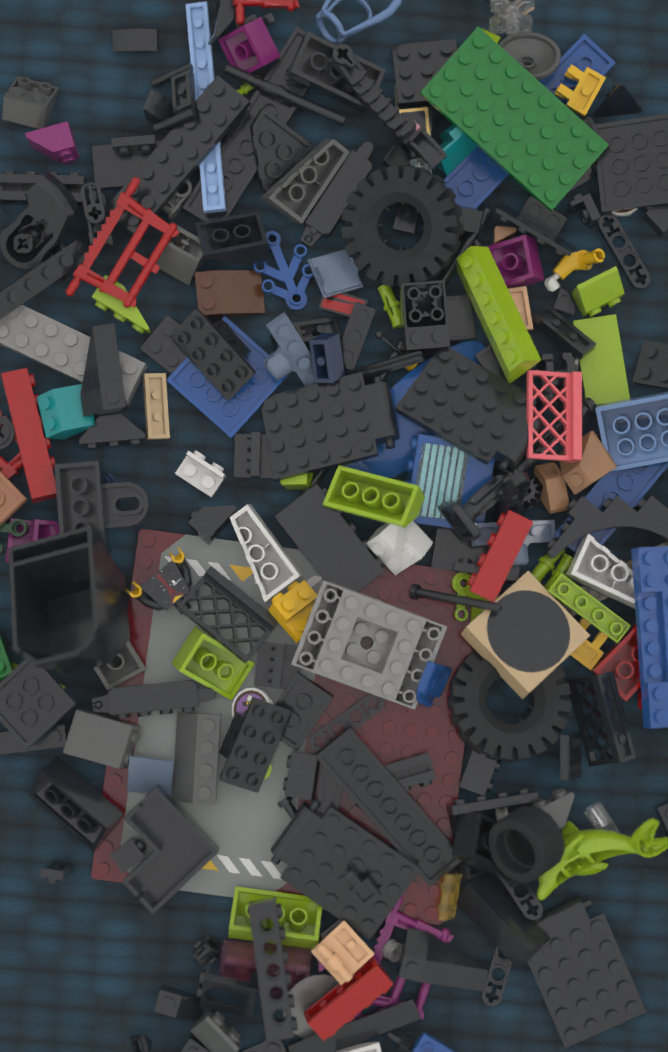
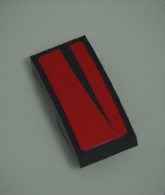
M341 293L328 298H323L322 296L318 309L349 319L356 301L368 305L369 301L350 294Z

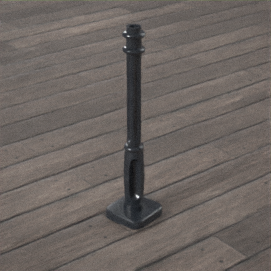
M589 397L587 399L582 398V424L585 423V417L595 414L596 403ZM559 422L553 429L560 435L564 431V425ZM550 431L543 437L548 445L556 439ZM539 441L533 446V454H541L545 450ZM525 453L515 469L509 467L491 478L467 500L464 506L455 501H444L438 506V510L459 537L463 540L476 541L481 536V531L474 523L476 521L475 518L482 515L500 500L511 476L518 472H525L538 459H526Z

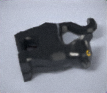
M573 353L559 354V359L563 363L560 369H555L552 354L539 355L541 358L540 371L578 372V357ZM538 376L539 388L541 389L546 383ZM555 378L551 382L557 389L564 388V378ZM548 386L541 392L549 402L556 396ZM537 396L536 404L541 405V407H544L545 404ZM557 399L552 403L555 409L559 407Z

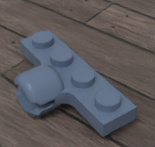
M282 313L266 324L278 344V349L264 359V364L276 380H280L290 372L295 371L304 386L317 384L313 377L315 374L312 368V356L288 316Z
M554 520L533 521L512 567L528 564V545L530 543H547L553 537L556 538L554 535ZM497 522L475 523L481 531V536L476 541H471L472 546H489L486 543L492 532L496 534L499 527L496 524Z

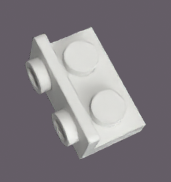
M196 450L194 453L188 451L186 453L187 456L175 474L212 498L226 477L222 473L224 468L214 462L212 465L205 462L206 457Z

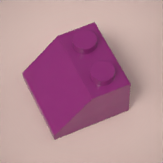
M261 17L218 39L229 63L249 73L281 57Z
M68 121L25 133L27 140L34 150L58 163L70 164L75 162L77 158H80L74 133Z
M522 235L487 246L507 288L526 286L544 280L537 241L534 237Z

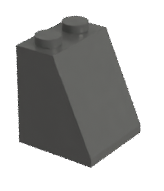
M76 710L63 753L118 769L128 768L129 756H134L132 751L140 738V726L122 719H115V717L102 712Z

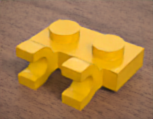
M571 64L564 76L578 81L574 91L560 84L554 95L567 100L566 106L584 117L606 77L589 67L583 72Z
M581 618L578 622L585 630L591 624L584 618ZM599 631L591 643L585 640L571 656L592 670L604 654L599 648L608 636Z

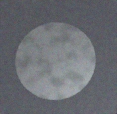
M314 975L303 979L290 990L289 994H293L295 1008H291L292 1017L296 1016L298 1030L294 1031L296 1035L306 1037L316 1033L307 1024L303 1012L339 984L333 976Z

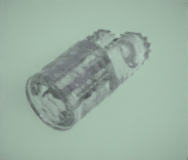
M600 801L584 811L594 829L620 833Z

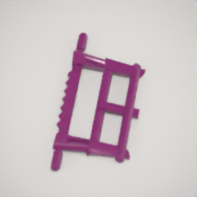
M403 894L385 918V926L379 931L381 935L376 938L378 943L373 946L375 949L373 957L381 964L383 947L389 941L394 926L406 930L407 927L427 931L445 943L450 942L454 935H450V931L447 928L440 930L421 921L419 918L414 920L398 912L404 898ZM397 976L391 995L381 994L372 1002V1005L385 1007L401 1001L399 997L406 979ZM422 983L415 1002L422 1020L424 1019L422 1008L431 984ZM363 1010L355 1015L354 1018L361 1016Z

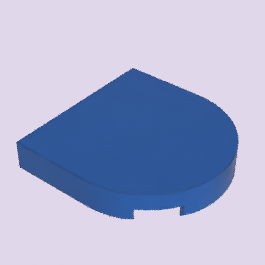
M427 662L417 688L416 697L419 704L430 707L433 705L432 701L436 697H441L452 668L444 664Z

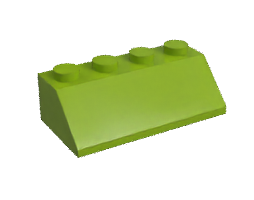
M338 465L322 505L405 528L418 517L425 495L418 485Z
M235 886L228 938L253 941L249 901L276 898L277 904L281 903L283 917H279L280 926L285 928L286 940H282V945L313 949L318 944L322 907L305 895ZM269 918L261 921L262 926L266 929L274 926V922ZM268 941V942H266V943L276 944V943L273 942V941Z

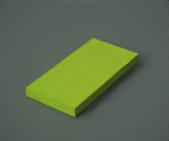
M616 314L572 321L575 327L596 343L593 351L582 360L578 358L580 372H582L585 399L591 398L596 403V406L630 399Z

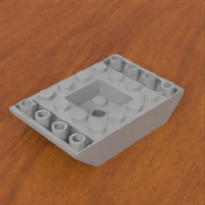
M323 580L291 665L415 710L418 703L416 695L419 682L427 662H434L447 626L348 587ZM365 636H369L372 639V644L368 648H363L360 645L361 639Z

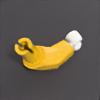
M597 248L590 252L580 250L573 252L570 256L565 255L552 270L554 275L548 277L544 282L548 291L553 292L560 287L557 281L558 278L564 280L573 271L589 270L593 264L603 262L605 258L604 251Z

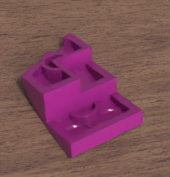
M10 518V519H9V524H11L12 521L15 520V519ZM34 519L33 521L24 520L29 525V532L22 538L8 533L5 562L9 563L8 548L60 534L58 523L56 521ZM23 525L18 528V532L21 533L24 530Z

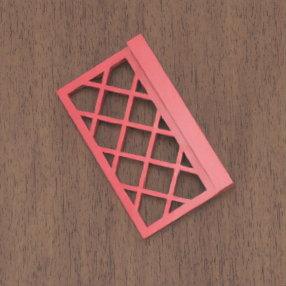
M526 371V417L528 425L526 459L565 461V463H575L582 460V372ZM533 376H539L546 383L540 390L533 384ZM555 378H564V388L560 392L551 383ZM547 386L556 394L550 402L541 393ZM537 396L545 404L539 412L533 406V400ZM557 398L564 403V410L561 413L552 406V403ZM547 408L556 416L550 423L541 415ZM537 418L545 426L539 434L533 428V422ZM557 420L564 425V431L560 435L552 427ZM547 430L556 438L550 445L541 437ZM537 440L545 448L541 454H533V444ZM558 441L564 447V455H557L552 449Z

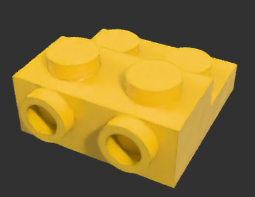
M297 580L294 581L287 588L288 592L284 595L281 592L278 593L271 600L272 605L268 609L296 644L300 641L317 594L305 580L300 583Z

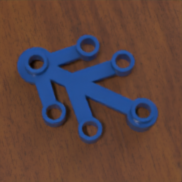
M268 231L266 233L267 240L270 236L276 238L275 242L268 240L269 249L272 250L279 270L268 266L265 261L259 262L264 265V269L258 270L256 268V265L259 263H254L253 268L258 274L263 273L284 282L287 290L275 286L272 280L267 279L262 283V291L266 294L271 293L285 299L287 306L292 310H301L307 303V295L304 291L310 278L314 276L313 273L308 275L304 272L306 268H310L309 264L303 266V276L297 288L293 278L302 258L307 254V248L303 244L295 246L294 256L288 268L279 246L281 242L280 235L276 231ZM302 248L304 254L299 255L296 250ZM269 283L272 285V289L266 290L264 285ZM297 295L301 300L294 302L292 297Z

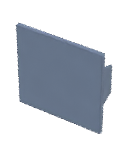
M346 249L307 260L323 298L363 287L358 275V268L353 263L354 258L348 255Z
M129 756L127 791L148 794L159 784L171 796L174 761Z

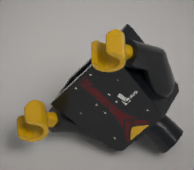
M177 547L179 550L177 556H173L169 552L172 560L141 586L136 582H132L135 585L134 591L130 592L126 588V592L130 596L135 597L145 607L157 611L163 609L167 611L173 605L176 608L184 599V596L190 592L189 588L192 586L191 568L184 558L181 548ZM188 602L184 605L187 609L192 607Z

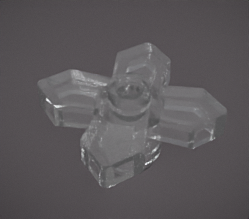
M490 0V9L495 15L489 18V32L502 34L505 31L510 36L518 35L521 32H532L533 19L527 13L534 10L535 0H514L513 2L510 0Z

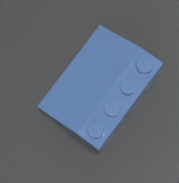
M668 392L596 406L602 444L618 466L610 472L668 461Z

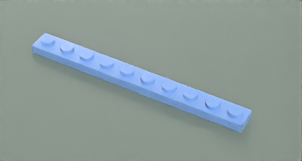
M207 1L186 4L195 101L215 79L212 45L208 44L211 29ZM219 141L200 164L203 211L205 214L226 211L221 143Z

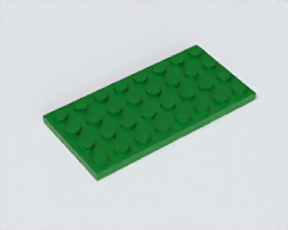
M479 26L419 93L550 212L609 145Z

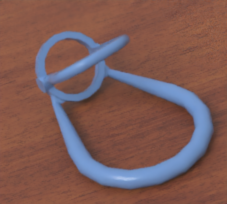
M326 0L321 11L316 15L317 27L325 40L335 45H340L347 37L392 16L401 5L402 0H393L387 9L373 17L365 0H357L365 8L368 19L346 32L338 18L331 13V10L342 0H335L329 7L328 5L332 0ZM323 17L328 18L335 25L338 31V39L333 38L327 32L323 24Z

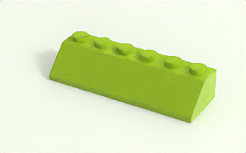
M470 246L457 257V272L508 383H512L540 362L541 358L489 248Z

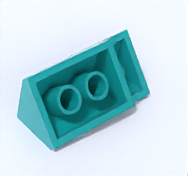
M454 124L438 135L443 141L440 147L447 154V157L437 167L444 174L448 175L477 147Z

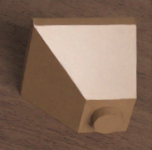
M593 430L582 437V460L575 463L560 461L562 477L574 494L586 489L618 467ZM564 450L558 455H564Z

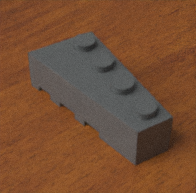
M324 139L260 198L292 223L302 224L350 151L334 139Z

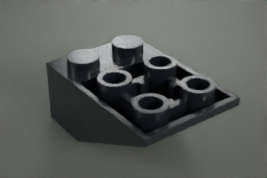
M445 280L401 284L400 335L402 351L450 347Z

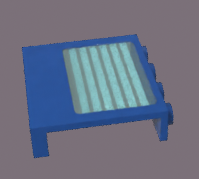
M416 432L415 437H412L410 442V450H413L412 459L407 461L406 471L409 472L408 481L405 480L404 482L420 486L425 499L418 517L413 521L419 524L452 528L438 510V506L444 501H455L464 506L467 500L492 478L495 458L492 457L490 462L485 465L437 436ZM486 512L475 518L476 521L474 523H484Z

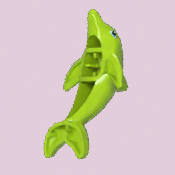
M649 819L644 822L631 837L601 829L579 830L576 825L568 821L561 830L565 844L564 855L555 867L538 878L537 898L541 901L545 900L560 884L575 875L587 876L599 873L609 865L600 861L610 857L634 853L646 858L657 856L668 848V837L654 838L655 831L659 825V822L655 819Z

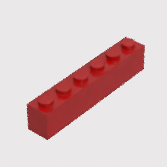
M27 368L1 373L32 503L57 498L56 479L53 474L55 460L53 456L49 457L47 449H50L51 445L49 438H46L43 434L42 428L44 426L41 415L39 416L37 410L39 407L37 401L38 394L34 395L32 387L36 386L33 374H28Z

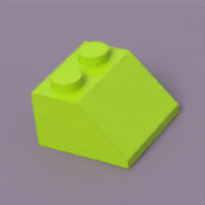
M616 266L577 285L571 293L583 317L588 314L590 317L602 312L601 308L609 305V307L615 306L621 302L620 298L625 294Z

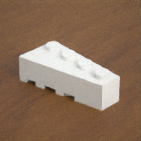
M247 504L230 517L264 602L274 597L303 575L251 504Z
M590 534L583 536L565 576L635 609L633 570L622 560H619L610 553L611 551L605 546L600 545L594 540L595 538Z

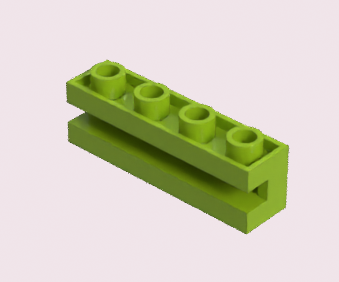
M557 570L544 586L548 592L616 643L621 640L631 627L630 624Z

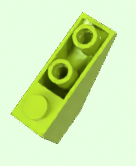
M117 281L115 282L114 285L118 286L119 288L127 292L126 288L122 284L118 283ZM99 288L96 289L92 295L93 300L96 302L94 304L96 307L105 312L109 309L114 312L113 317L123 323L125 320L132 323V328L141 334L144 331L148 334L151 333L137 307L130 306L125 308L123 301L107 293L99 292Z

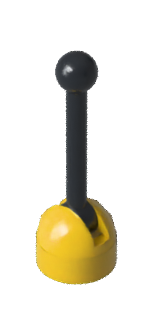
M381 330L375 332L377 339L383 340L399 355L405 354L389 341ZM417 364L407 366L404 368H406L408 371H411L416 367Z

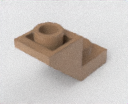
M555 462L535 465L534 474L543 485L540 500L548 512L551 514L568 510L566 508L569 504L566 482Z

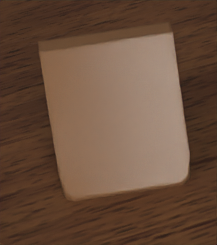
M496 226L493 231V245L515 237L517 229L515 227Z

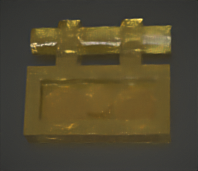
M459 873L445 874L444 883H441L440 888L442 896L441 903H438L437 908L439 911L438 920L447 921L455 918L461 874Z

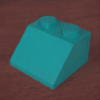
M82 384L52 389L37 396L46 438L64 440L96 426L94 415L83 416L80 396Z

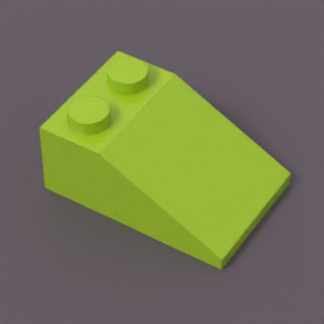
M194 626L171 664L178 671L206 687L214 689L215 692L232 701L255 663L249 659L245 664L208 633Z

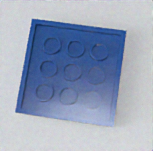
M224 316L222 320L251 350L244 359L255 370V375L229 401L222 396L188 357L166 381L232 439L290 373L280 380H276L264 364V359L269 355Z

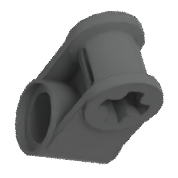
M186 180L183 184L189 187L188 191L185 194H179L177 191L167 203L169 206L165 205L162 210L168 215L169 220H173L180 213L194 189L189 180Z

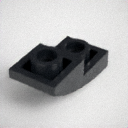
M158 29L112 30L113 52L115 53L159 52Z

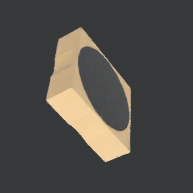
M529 571L495 600L496 603L502 605L501 611L484 610L461 633L469 644L497 669L500 676L522 699L590 636Z

